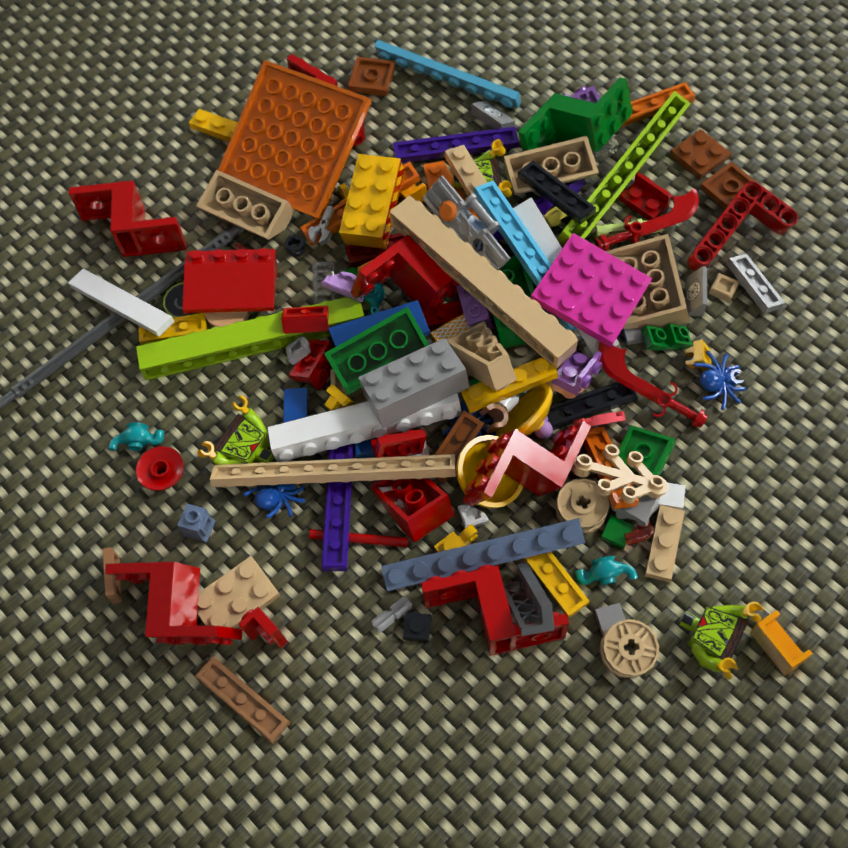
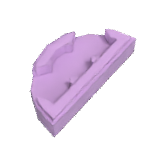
M342 271L340 274L328 275L321 282L324 288L361 303L363 302L364 294L356 299L350 293L357 277L352 273Z

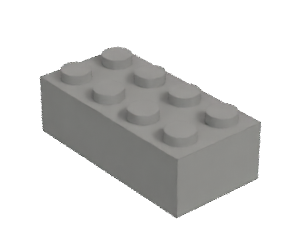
M446 338L358 377L363 394L382 428L470 388L466 368Z

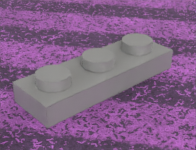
M747 253L729 258L726 265L764 314L783 307L785 302Z

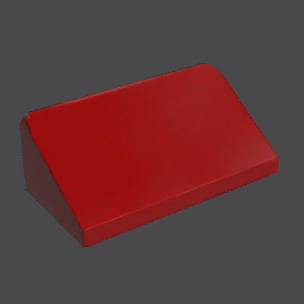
M329 306L284 308L281 318L283 332L289 334L328 331Z

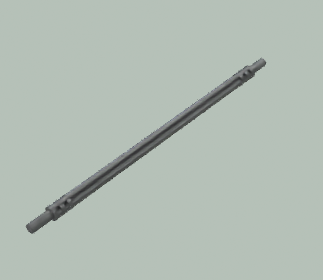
M235 225L230 230H225L222 234L216 236L215 239H212L207 245L202 247L200 251L221 249L227 246L228 243H231L233 238L244 229ZM185 261L136 297L146 303L157 297L184 277ZM114 312L30 375L24 377L23 380H20L11 387V391L0 398V410L17 397L21 398L25 393L35 388L40 382L126 318Z

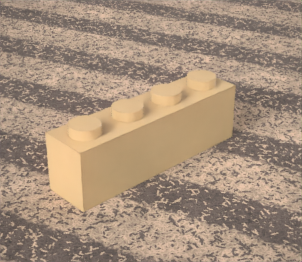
M484 321L447 339L466 368L467 374L493 390L505 389L510 383L517 380L508 353L498 343L495 335H492L489 327L487 328Z

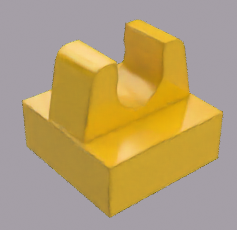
M702 339L693 341V347L685 350L688 358L693 357V359L685 361V364L690 369L700 368L704 372L712 369L694 367L695 363L711 365V359L706 354V351L711 352V350Z
M333 384L326 390L331 396L326 401L325 406L331 411L356 404Z

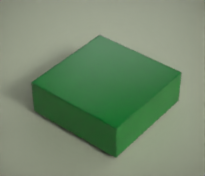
M611 515L601 540L624 549L634 525Z

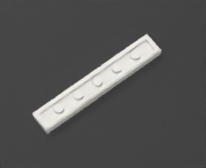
M82 269L68 282L72 289L158 337L175 322L172 316L85 269Z

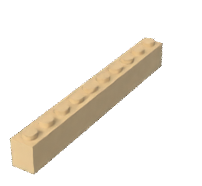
M409 195L390 211V223L404 237L409 235L452 279L555 369L576 351L578 339L571 330H566L560 325L555 316L546 313L536 300H531L525 295L520 286L511 283L502 271H497L486 257L476 253L468 242L462 241L452 228H447L439 217L427 211L419 200L416 201Z

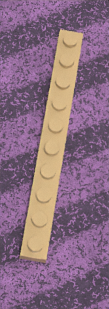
M455 454L224 464L213 466L210 484L211 487L227 488L230 486L250 487L254 485L274 486L278 484L298 485L302 483L456 477Z

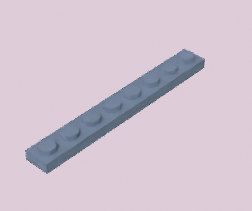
M576 518L383 565L381 568L386 589L390 591L426 582V579L433 576L444 578L460 570L469 572L483 565H498L584 544L585 539L580 520Z

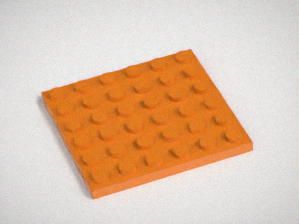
M264 60L218 171L288 201L294 210L321 220L320 218L330 201L372 100L366 96Z

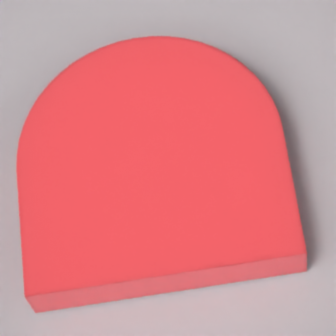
M619 411L617 413L611 412L595 415L587 419L581 418L572 423L574 426L584 421L591 427L622 422L626 419L624 412Z

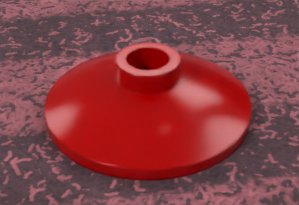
M159 446L148 450L140 457L136 466V476L141 485L153 491L171 488L180 480L184 472V461L181 455L175 449L166 446ZM161 470H166L164 473L159 474Z

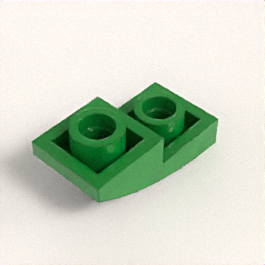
M669 323L665 328L646 325L641 329L647 350L671 351L687 349L693 346L686 326Z

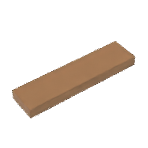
M213 656L195 675L202 684L272 744L290 725L289 720Z

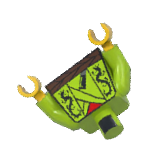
M497 139L491 144L493 150L486 151L476 158L474 162L486 182L494 180L505 198H509L512 195L510 190L512 185L508 180H501L498 158H495V155L503 156L506 150L502 141ZM453 175L452 187L463 188L457 177Z
M241 395L238 398L243 403L242 407H238L235 402H232L231 405L235 411H241L242 415L237 414L215 446L208 441L202 443V446L208 449V453H205L203 450H198L197 452L201 458L210 457V461L216 465L258 463V461L268 463L274 459L272 451L268 450L270 445L267 438L268 431L261 418L253 409L246 407L248 404L247 399Z
M754 601L748 603L747 606L721 605L706 607L700 618L686 611L679 625L693 632L688 645L691 647V652L699 664L706 669L718 673L722 672L726 679H732L733 676L728 669L738 670L732 657L749 622L746 618L749 616L752 621L759 622L762 618L754 612L756 610L763 611L762 606Z

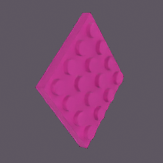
M573 233L532 293L530 299L536 300L543 309L611 348L652 278Z

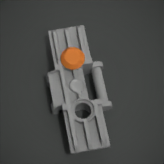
M440 176L422 197L423 201L447 228H452L462 241L468 242L476 253L486 257L497 271L500 270L510 257L492 236L500 227L499 222L491 218L477 201L478 197L475 194L470 195L464 201L445 177ZM470 208L474 210L488 227L487 229L477 230L468 220L471 216ZM482 240L483 249L478 251L475 246Z

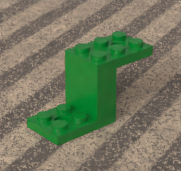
M619 77L597 103L554 93L518 131L523 152L552 145L556 141L564 142L584 136L588 137L591 150L599 152L633 113L627 79Z

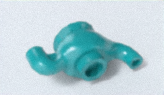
M380 282L375 285V288L368 295H364V300L370 305L372 314L379 312V306L385 297V290Z
M131 422L126 424L127 429L124 432L115 436L110 441L108 450L116 451L117 446L123 443L128 445L129 450L141 451L148 444L159 445L162 443L165 431L155 430L154 434H150L148 425Z
M615 556L591 560L593 566L588 572H585L584 569L575 571L576 580L582 585H588L594 581H600L601 586L616 583L615 578L621 574H627L629 580L638 579V575L629 564L615 561Z

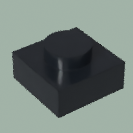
M406 612L403 640L429 642L431 614Z

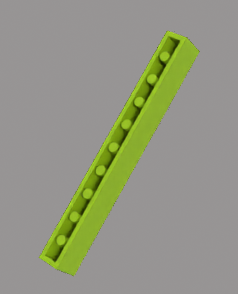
M676 91L671 94L587 200L596 207V213L581 225L572 219L559 235L557 241L562 249L573 233L583 239L587 237L691 104Z
M346 296L311 305L329 306V328L364 317L361 302ZM280 311L277 314L259 316L243 322L237 321L230 325L216 326L208 330L191 332L179 337H169L162 341L148 342L144 345L136 346L139 369L147 381L286 348V346L302 335L305 336L308 342L310 339L320 340L332 336L329 330L285 334L281 320L283 311Z

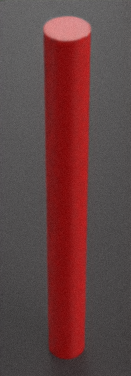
M310 529L309 539L323 540L324 530ZM361 533L349 534L350 543L408 548L409 538Z

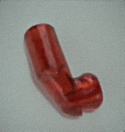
M650 521L646 527L638 525L639 530L625 533L624 537L628 546L647 541L654 534L655 529L651 526Z

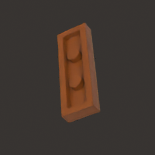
M464 410L435 455L455 454L457 464L461 450L468 442L476 438L484 423ZM436 477L435 479H437L438 481H440L441 483H443V484L445 485V483L447 482V480L449 479V477H447V478H439V477Z

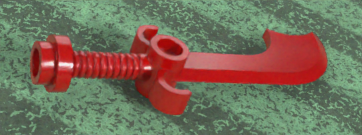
M692 188L689 193L682 196H672L673 209L660 217L642 223L633 222L630 225L628 222H631L632 216H627L623 224L626 231L610 237L601 234L594 240L595 246L604 251H609L610 245L624 240H629L634 244L639 242L641 236L686 221L694 215L698 208L699 197L696 189Z
M599 342L598 351L602 353L599 362L602 363L605 373L615 381L663 408L661 414L652 413L653 416H663L666 411L665 407H669L692 420L691 426L695 428L703 426L708 415L704 414V410L700 409L696 413L694 410L672 399L671 396H674L678 391L675 383L670 382V385H673L675 388L672 394L657 388L628 370L625 364L627 349H620L613 345L610 348Z

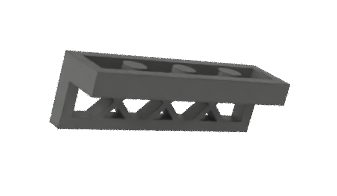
M528 563L517 564L519 581L503 583L511 615L521 635L554 631L553 607Z

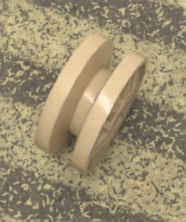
M586 478L574 479L566 483L559 491L555 507L556 517L559 522L579 518L583 534L593 533L605 522L610 506L609 498L597 493V482Z
M627 619L617 622L605 632L600 641L599 652L603 664L611 673L618 677L630 679L641 676L654 666L658 659L659 644L656 635L649 626L637 620ZM628 643L629 647L634 648V652H632L630 655L629 650H624V646H626Z

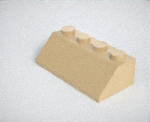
M587 136L504 156V171L507 180L512 185L511 191L514 195L535 191L517 177V172L531 161H535L563 183L599 174Z
M218 170L215 171L196 205L197 208L267 240L284 231L295 213V210L288 201Z

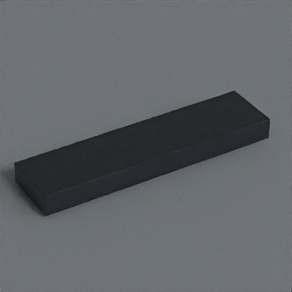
M531 161L517 172V177L579 225L596 213L594 205L535 161Z
M614 382L580 394L575 398L552 404L547 415L548 422L551 423L553 430L573 424L572 422L575 420L587 419L638 400V395L635 391L621 383Z

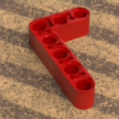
M755 181L747 182L687 259L688 267L693 271H697L702 266L706 267L748 213L773 232L784 234L797 223V212ZM710 240H713L716 245L711 244ZM697 255L702 257L704 262L700 261Z

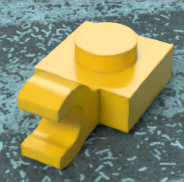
M470 524L459 536L454 531L437 543L434 549L436 552L468 545L478 537L476 534L478 531Z

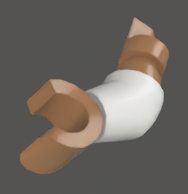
M520 394L497 403L489 404L479 412L482 416L485 414L490 415L494 422L487 427L486 434H493L507 424L508 413L518 404Z

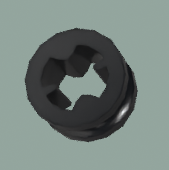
M291 235L285 240L286 251L290 256L297 257L304 253L305 244L301 236Z

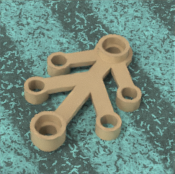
M613 444L605 446L603 457L609 460L615 468L594 463L591 457L585 454L577 456L571 468L572 472L579 477H587L591 472L614 478L611 481L607 479L599 480L596 491L602 496H608L612 491L623 488L620 497L626 503H633L635 499L645 495L651 498H660L668 490V484L665 479L653 475L642 463L643 456L641 453L632 451L626 460L629 466L636 469L640 474L639 476L635 475L618 456L619 448ZM630 484H635V485H638L639 487L634 488V487H631V486H628V485H630Z

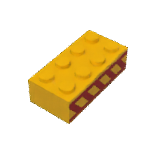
M358 154L339 234L345 244L387 249L392 227L390 211L397 206L405 172L400 158Z

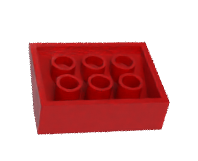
M275 249L187 251L184 264L183 313L274 311L278 275Z

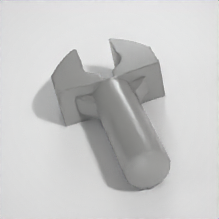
M326 207L318 226H310L308 233L313 244L315 243L316 236L321 234V232L320 245L323 246L330 241L332 234L327 230V227L334 213L333 207Z

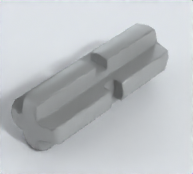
M405 596L389 607L390 610L383 611L371 621L372 626L377 632L381 633L395 622V618L399 619L412 609L411 602Z

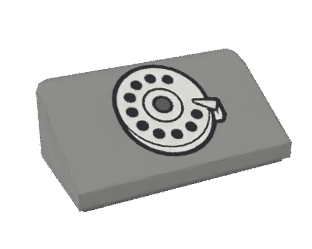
M487 101L475 102L471 105V114L493 129L508 128L515 123V120Z
M704 266L686 278L685 302L689 316L702 317L707 306V268Z

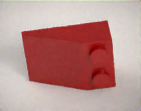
M429 478L378 480L369 486L402 531L414 542L455 516L448 494ZM392 486L393 491H385L383 493L378 488ZM399 499L403 502L404 507H398L394 502H398Z

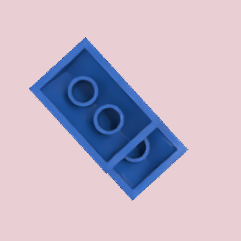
M418 300L328 328L335 346H338L408 306L424 336L431 333Z

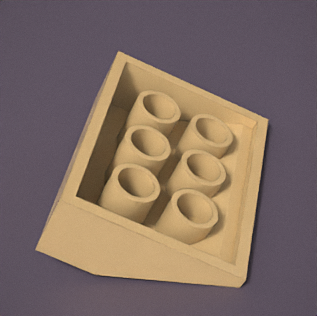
M669 234L606 251L652 278L622 329L644 328L646 325L665 328L669 323L682 325L690 322Z

